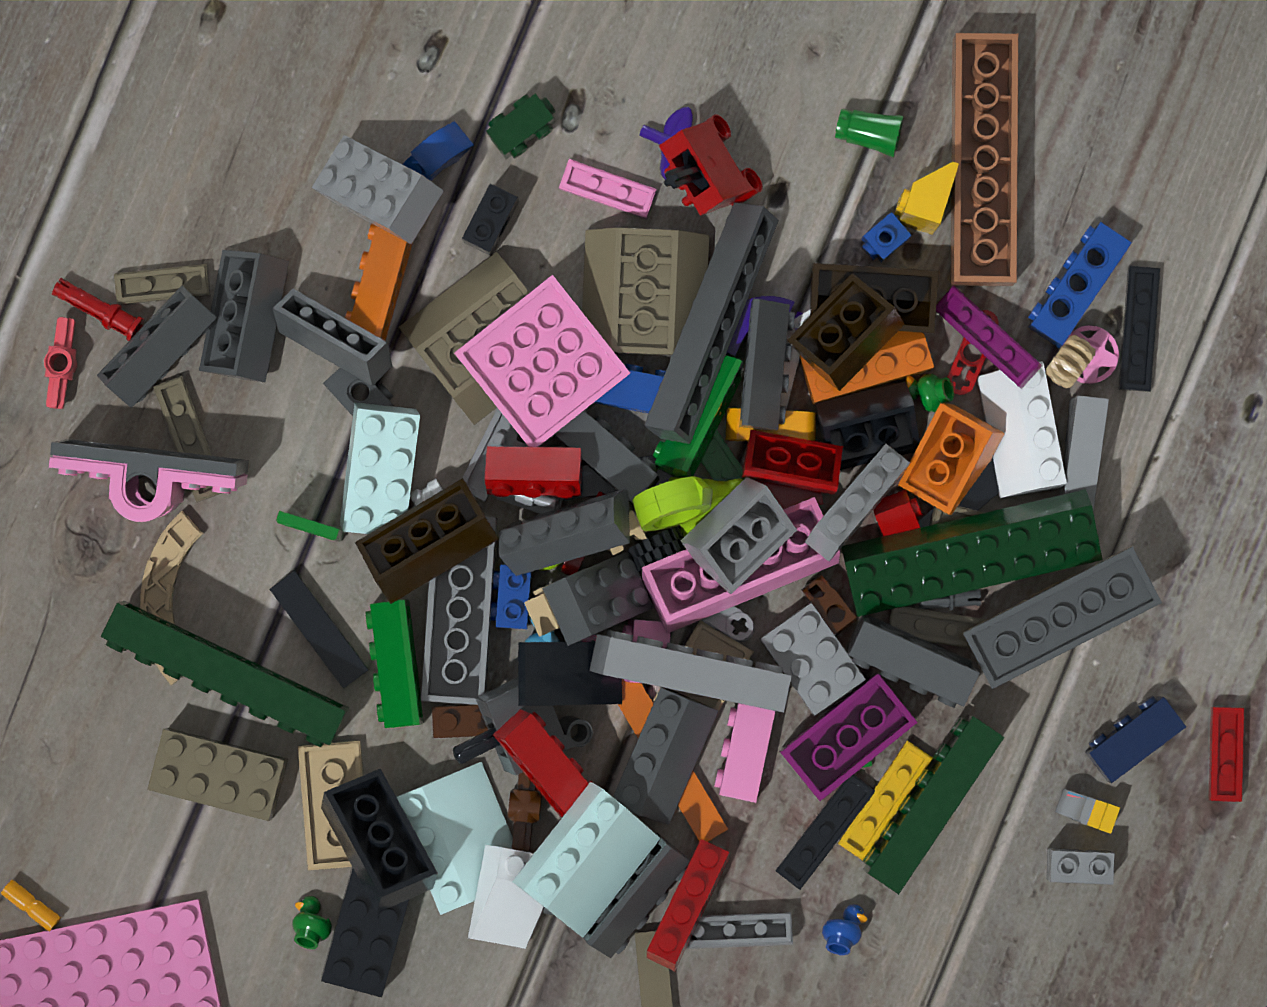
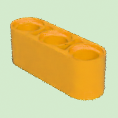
M741 408L727 409L725 440L748 442L750 430L811 441L816 440L817 413L786 411L784 424H778V430L775 431L739 427Z

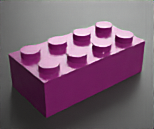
M875 673L779 752L816 798L821 801L918 722L881 676Z

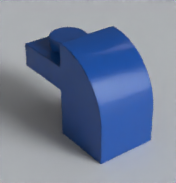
M454 121L422 141L410 152L412 155L402 165L432 181L443 169L457 163L474 144Z

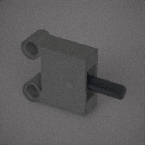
M517 677L475 698L488 730L453 748V755L459 764H463L495 748L505 772L515 776L522 773L521 768L493 736L520 709L529 713L536 712L546 723L544 729L549 736H556L565 746L563 752L574 746L583 747L587 745L592 739L593 730L589 722L568 715L558 720L553 706H518ZM577 724L578 732L575 737L571 738V728Z

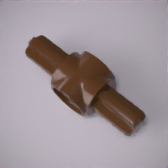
M524 772L518 774L517 789L510 791L508 818L514 821L512 849L528 852L531 845L532 824L537 823L540 818L542 794L540 791H536L535 785Z

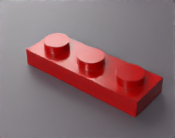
M1211 707L1209 801L1242 802L1244 708Z

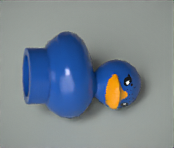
M852 904L845 908L843 912L844 920L829 919L824 924L822 934L827 941L826 949L831 953L847 955L850 953L851 947L860 941L862 932L859 924L866 922L868 919L863 908L857 904Z

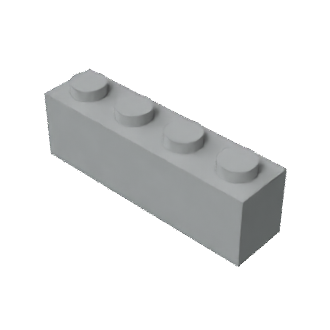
M885 444L816 524L805 543L830 562L898 482L910 462Z

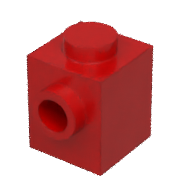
M906 489L883 498L873 510L883 537L920 528L918 517L923 515L916 498L910 500Z

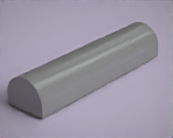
M791 912L702 916L686 949L793 945Z

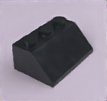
M906 381L815 403L823 443L843 446L840 470L870 463L885 444L900 455L915 452L920 443L915 407Z

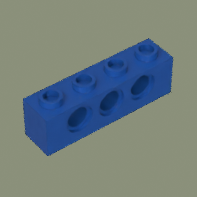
M1102 222L1095 228L1091 225L1088 227L1080 239L1084 245L1077 254L1072 251L1063 264V267L1067 270L1062 278L1055 277L1045 291L1049 294L1045 303L1042 305L1038 302L1028 316L1032 320L1028 328L1058 348L1065 343L1132 243ZM1096 250L1101 254L1102 262L1099 266L1091 265L1088 262V251ZM1071 276H1080L1084 280L1085 287L1083 291H1074L1070 287L1069 281ZM1055 301H1061L1067 306L1068 311L1065 317H1058L1053 313L1052 305Z

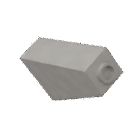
M1076 396L1069 400L1063 458L1067 484L1060 488V495L1086 489L1094 511L1109 399Z

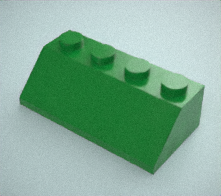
M730 356L724 357L690 444L670 440L663 442L660 440L653 454V457L656 458L655 465L659 470L678 478L695 475L744 376L742 360Z
M404 599L397 600L392 604L389 602L370 604L371 611H366V623L368 630L373 629L374 642H369L371 660H377L378 672L373 673L375 692L380 691L382 703L377 704L378 721L384 722L385 728L421 725L424 723L410 601Z

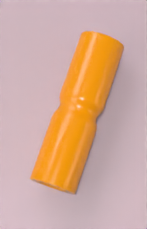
M13 879L1 892V895L20 910L27 912L29 917L49 932L61 919L57 913L41 901L36 900L30 892Z

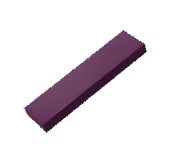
M954 285L936 304V312L1021 389L1043 366Z

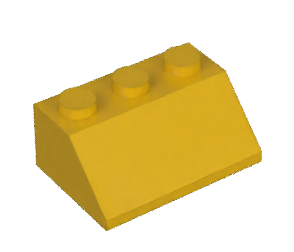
M951 162L913 182L909 190L904 189L898 199L894 215L899 216L898 220L903 226L933 235L941 224L959 163Z

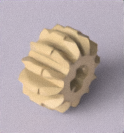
M1077 335L1070 336L1046 368V375L1057 385H1061L1066 389L1072 387L1095 356L1096 349L1084 338H1080Z

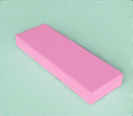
M571 159L568 160L559 189L644 219H647L657 190Z

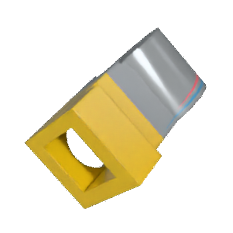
M1063 789L1055 812L1111 834L1120 807Z

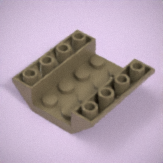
M604 228L585 231L582 312L614 353L672 356L708 268L709 235L681 230Z
M497 252L399 326L400 330L473 425L494 411L497 406L454 352L529 293Z

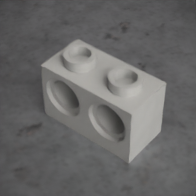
M1047 848L1046 879L1050 882L1113 885L1115 853L1107 850Z

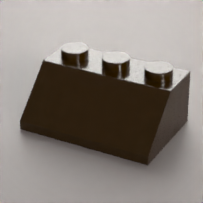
M852 273L787 341L820 376L840 391L902 328L904 322L893 305Z

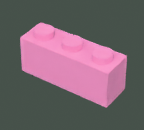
M740 703L737 704V709L731 707L727 726L733 727L730 739L724 738L721 756L726 757L724 770H717L714 787L720 788L719 795L756 803L775 711Z

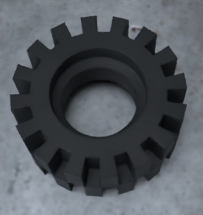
M679 526L647 538L628 549L638 572L642 571V567L686 550L681 542L684 535Z

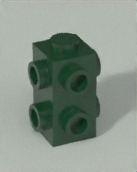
M536 93L531 97L526 94L513 104L515 108L506 116L501 113L488 123L490 128L486 130L487 135L505 159H508L510 156L514 159L528 150L527 144L535 137L541 140L553 131L551 125L555 123V118L552 114L556 110L546 97L540 100Z

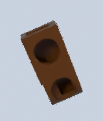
M822 575L801 589L835 637L857 621L853 612Z

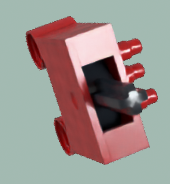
M714 114L701 124L682 129L659 145L670 164L664 170L666 180L663 182L665 186L685 190L687 195L682 198V204L687 207L694 204L700 216L728 205L733 206L734 203H744L763 189L762 181L753 169L745 168L740 171L723 143L731 137L730 127L718 114Z

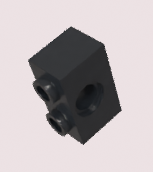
M490 183L462 237L463 242L492 256L519 203L518 197Z

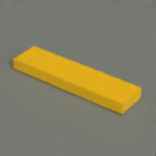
M906 740L875 786L874 794L844 832L838 844L863 860L871 847L880 838V834L889 820H892L897 813V809L906 795L915 786V782L922 771L928 767L933 758Z

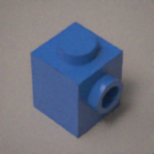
M891 212L862 237L861 240L865 244L861 247L873 261L877 258L882 263L907 242L912 235Z

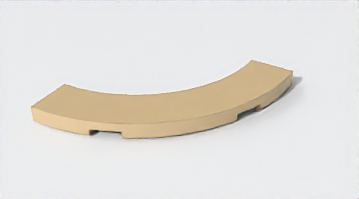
M183 510L169 523L157 540L146 564L140 594L141 609L175 624L173 616V591L177 573L188 551L204 534ZM156 664L170 685L178 681V679L163 673L164 667Z

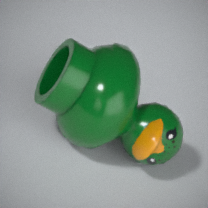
M925 374L918 381L912 376H907V380H905L912 400L920 397L926 411L936 412L940 403L951 402L954 398L953 385L947 377L939 378L934 374Z
M306 896L301 902L295 903V907L300 913L296 914L292 920V927L296 933L294 941L301 947L316 949L319 942L324 941L331 934L332 923L329 918L325 919L317 915L321 909L320 901L314 896Z

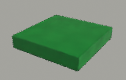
M279 511L276 519L278 524L338 542L343 540L345 533L341 529Z

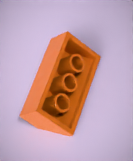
M371 223L368 232V239L372 240L369 252L364 251L362 254L359 269L364 271L361 282L355 281L351 294V299L355 300L353 311H347L345 318L386 341L413 242L409 244Z
M898 331L840 391L820 376L801 355L799 357L813 405L818 402L907 378V376L924 373L934 368L926 337L922 332Z

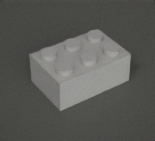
M809 603L759 638L777 665L783 667L782 672L792 676L791 685L814 716L866 680L812 603Z

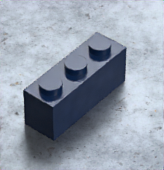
M1153 695L1148 697L1138 705L1140 711L1134 716L1130 717L1129 714H1126L1113 724L1116 728L1107 736L1101 733L1088 743L1091 748L1085 753L1107 782L1113 783L1186 728V725L1165 697L1159 696L1156 699Z

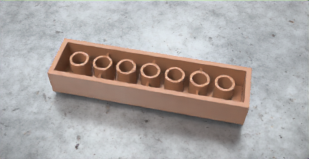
M956 33L953 38L952 162L959 163L951 188V286H1013L1017 283L1018 34Z

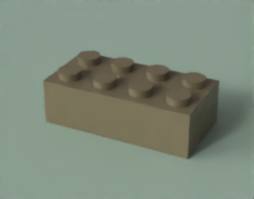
M165 728L162 731L147 790L270 821L274 816L288 759L191 733Z

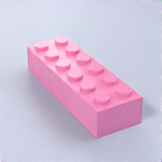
M815 497L784 509V512L797 531L732 594L728 593L701 568L687 549L642 567V580L666 633L678 630L838 564L840 550L829 562L805 543L813 528L823 517Z

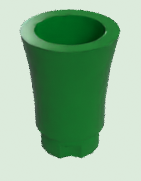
M841 109L835 138L847 140L846 143L866 147L894 158L904 116L883 115L855 109L852 112L847 109Z

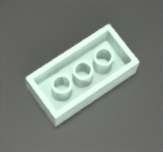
M354 403L340 526L343 532L370 534L408 511L420 414L417 409Z

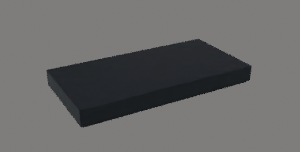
M518 642V706L622 704V679L589 671L595 642H576L569 646L566 642Z

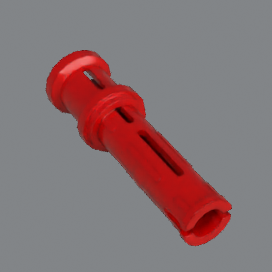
M60 278L53 288V296L97 318L102 322L105 329L110 330L112 328L126 336L127 341H130L144 325V318L140 316L136 318L123 311L122 306L118 304L110 305L63 278Z

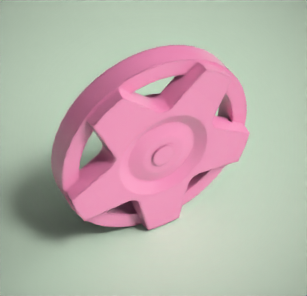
M1083 326L1072 331L1069 337L1077 335L1080 338H1084L1096 349L1095 356L1082 373L1084 378L1079 377L1077 381L1085 384H1094L1108 378L1115 370L1119 359L1118 346L1113 336L1097 326ZM1095 331L1096 333L1092 337L1087 338L1081 332ZM1108 340L1113 347L1114 354L1105 349ZM1100 367H1110L1105 374L1098 377Z

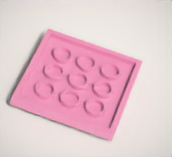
M553 275L454 352L529 447H539L630 374L625 365Z

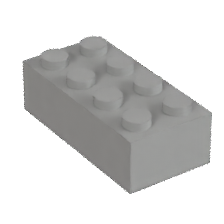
M345 135L336 146L333 154L312 186L314 190L334 204L409 244H412L444 190L422 174Z

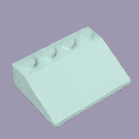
M482 761L396 796L438 872L434 888L430 891L440 915L475 901L485 845L512 849L513 836Z
M590 782L512 882L583 938L661 838L604 789Z

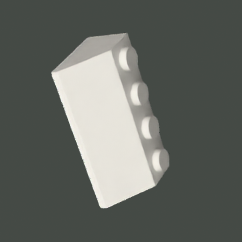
M1043 361L1039 362L1043 366L1022 389L1001 370L981 375L977 378L985 422L1005 433L993 455L1000 498L1058 489L1067 484Z

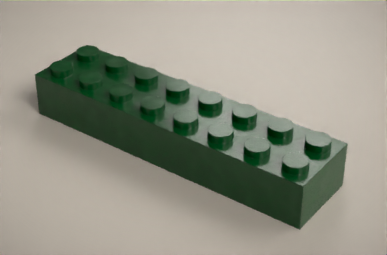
M1086 489L848 544L841 548L857 617L1103 560L1093 508Z
M126 601L116 603L101 634V637L107 640L105 645L121 653L129 650L136 654L135 660L148 666L155 665V663L164 667L163 673L178 680L184 676L193 681L192 687L205 693L211 690L222 694L220 700L235 707L241 703L250 708L249 714L262 720L268 717L278 721L277 727L292 734L298 730L307 735L306 741L322 747L324 743L330 746L349 708Z

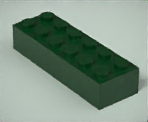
M967 714L965 718L959 717L950 730L954 735L948 744L942 742L932 757L936 760L930 770L925 768L915 782L919 787L913 796L906 795L897 809L901 813L896 821L889 820L881 832L880 836L884 839L878 848L872 846L863 859V862L866 864L863 869L866 873L898 895L1005 738L972 715Z

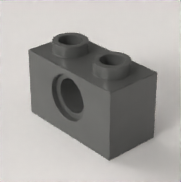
M341 368L323 383L352 416L355 402L394 406L390 402L394 396L382 383L378 386L375 384L371 386ZM361 384L367 385L369 388L367 399L363 401L355 400L353 397L355 387Z

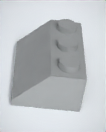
M746 477L681 542L695 562L728 593L732 594L797 529L768 487Z

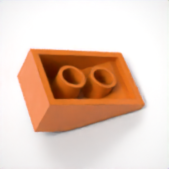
M940 403L898 485L948 515H952L991 461L1005 433L954 404Z

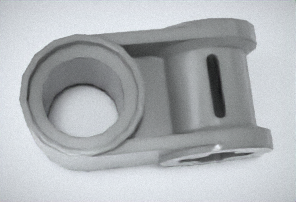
M735 606L701 620L737 642L749 640L755 632L753 620ZM743 619L746 620L745 626L748 628V631L735 635L736 629L733 627V623L735 621L741 623Z

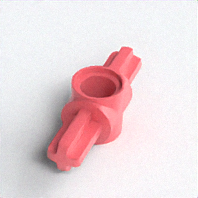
M60 317L57 319L54 346H49L48 353L44 358L45 377L49 378L46 406L53 409L64 408L68 380L73 381V374L77 369V350L72 349L75 320L71 318ZM60 355H65L68 365L63 371L57 372L54 368V360Z

